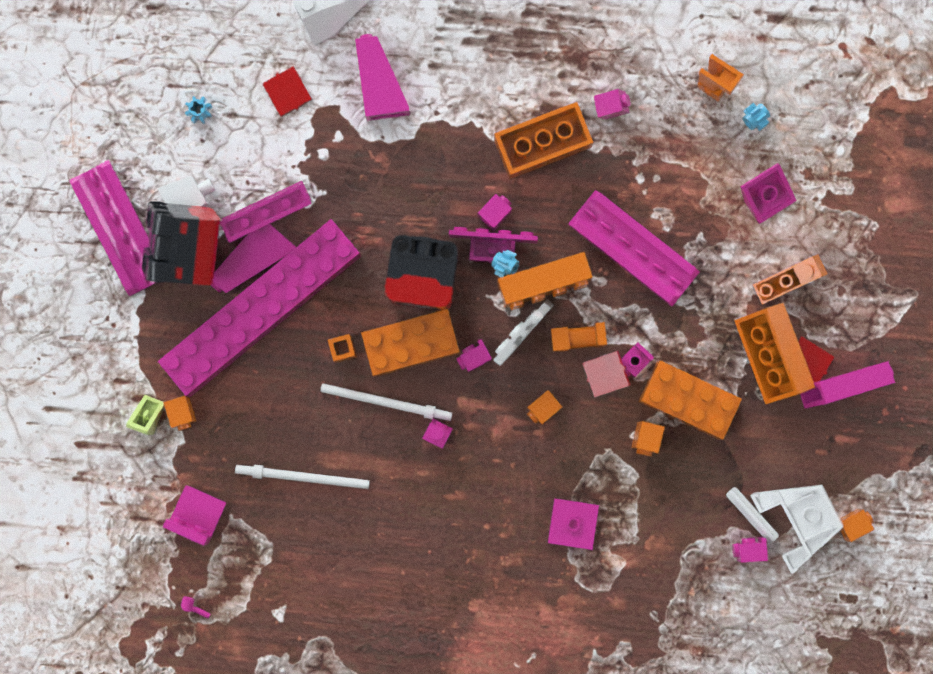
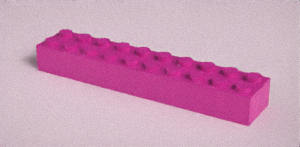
M330 219L157 362L185 396H193L358 260L361 254L334 221Z

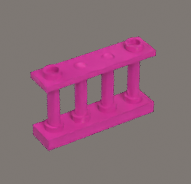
M301 180L223 217L220 225L230 243L312 204V200Z

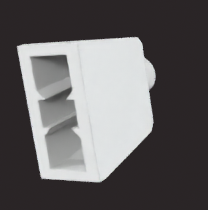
M192 176L157 188L165 203L202 207L210 206L205 196L215 191L210 179L197 184Z

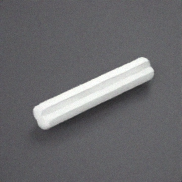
M736 487L727 492V498L754 528L766 538L768 543H772L778 538V533Z

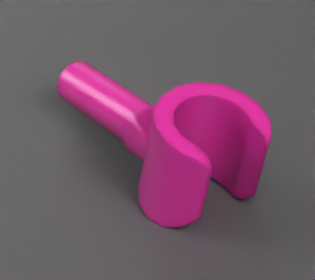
M183 597L181 608L184 611L194 612L207 619L209 618L210 613L193 606L194 598Z

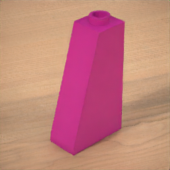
M372 34L361 35L360 38L355 39L366 120L373 121L409 116V105L378 37Z
M271 224L263 226L249 233L214 272L213 284L211 286L219 293L222 290L227 293L288 255L296 246Z
M889 361L814 382L815 388L800 393L804 409L828 404L895 383L894 372L890 367Z

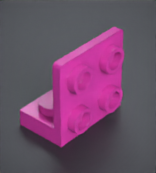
M186 485L171 518L165 520L163 528L203 546L207 545L224 511L226 502Z

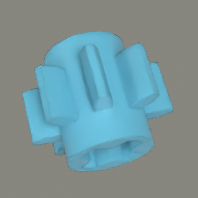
M192 96L193 100L190 103H185L189 111L185 112V115L187 117L192 116L191 121L194 124L197 120H201L205 124L204 119L212 117L208 109H211L213 106L211 103L205 104L206 98L204 96L200 100ZM198 106L201 107V113L199 114L196 113Z
M752 103L743 111L746 115L742 119L751 130L757 127L760 131L770 123L767 120L770 117V113L763 104L756 106Z
M509 250L502 253L498 252L492 261V267L496 270L494 274L499 277H505L516 273L519 267V261L515 259L517 254Z

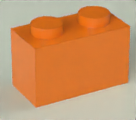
M644 421L637 422L631 448L637 449L636 454L652 457V453H659L664 426Z

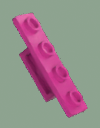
M454 227V230H449L450 238L471 239L469 261L492 262L498 252L502 253L509 250L514 253L515 242L534 244L538 242V236H533V232H520V235H513L508 230H498V233H489V229L481 228L476 229V232H470L465 227Z

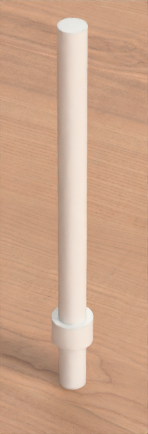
M323 383L321 386V392L412 412L424 415V418L433 419L434 417L451 421L452 412L435 409L436 406L426 405L425 407Z
M236 465L235 474L252 475L253 478L258 479L269 477L369 489L370 480L269 469L264 468L263 465H254V467Z

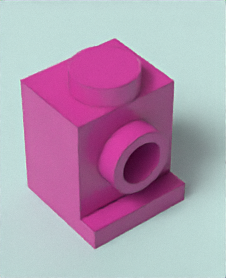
M482 339L477 341L479 346L475 347L472 344L462 350L463 354L456 358L462 370L467 369L469 373L492 360Z
M639 342L621 358L623 365L626 366L627 377L630 375L633 378L636 377L654 358ZM633 357L638 358V365L631 363Z
M433 419L422 439L443 449L453 429Z
M758 537L757 542H755V538H742L741 543L732 545L733 557H737L738 562L768 561L765 537Z

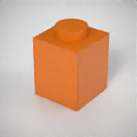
M350 334L328 339L333 362L337 363L357 357Z
M547 390L527 407L529 410L527 415L535 424L539 422L542 425L559 411L562 406L550 391Z
M188 396L163 402L171 428H178V431L191 428V423L197 422Z
M856 509L840 518L843 523V528L840 529V532L847 542H853L875 530L872 526V523H874L872 516L868 511L865 512L864 509Z

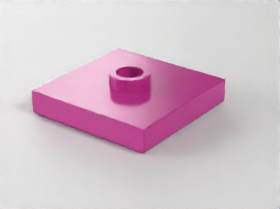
M554 498L548 543L592 550L599 505Z

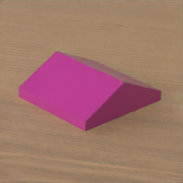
M778 163L740 186L744 201L759 224L797 201Z

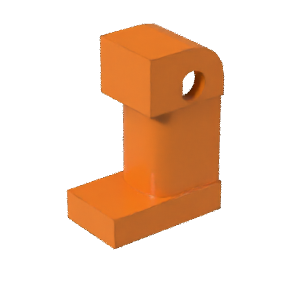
M711 54L708 72L702 68L699 71L698 87L718 102L725 92L731 95L744 74Z
M605 322L595 323L593 326L550 329L553 352L589 347L599 348L607 345Z

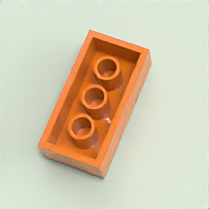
M578 102L494 133V141L509 179L590 149L594 143Z
M585 252L498 278L497 285L505 309L510 307L512 311L524 307V303L531 301L532 304L544 301L546 296L550 294L553 297L566 294L569 288H574V291L586 288L593 277Z
M784 302L734 320L765 405L815 388Z
M448 309L361 332L374 377L460 354Z
M660 360L656 362L638 402L718 440H723L742 398Z

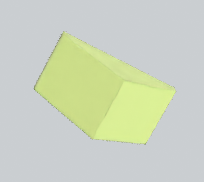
M144 395L126 423V427L146 435H154L164 409L163 401Z

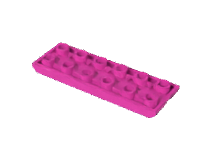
M110 160L70 179V184L127 294L131 297L154 285L155 282L146 280L142 271L143 249L148 247L149 236Z
M596 190L568 224L671 307L699 274V271L692 264Z

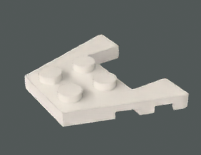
M546 300L538 310H535L525 323L521 321L509 334L512 338H507L496 349L495 352L498 355L494 361L501 366L554 306L549 300Z
M823 485L755 492L750 495L759 513L781 504L802 545L782 555L791 574L795 573L802 564L810 559L818 549L843 528V523Z

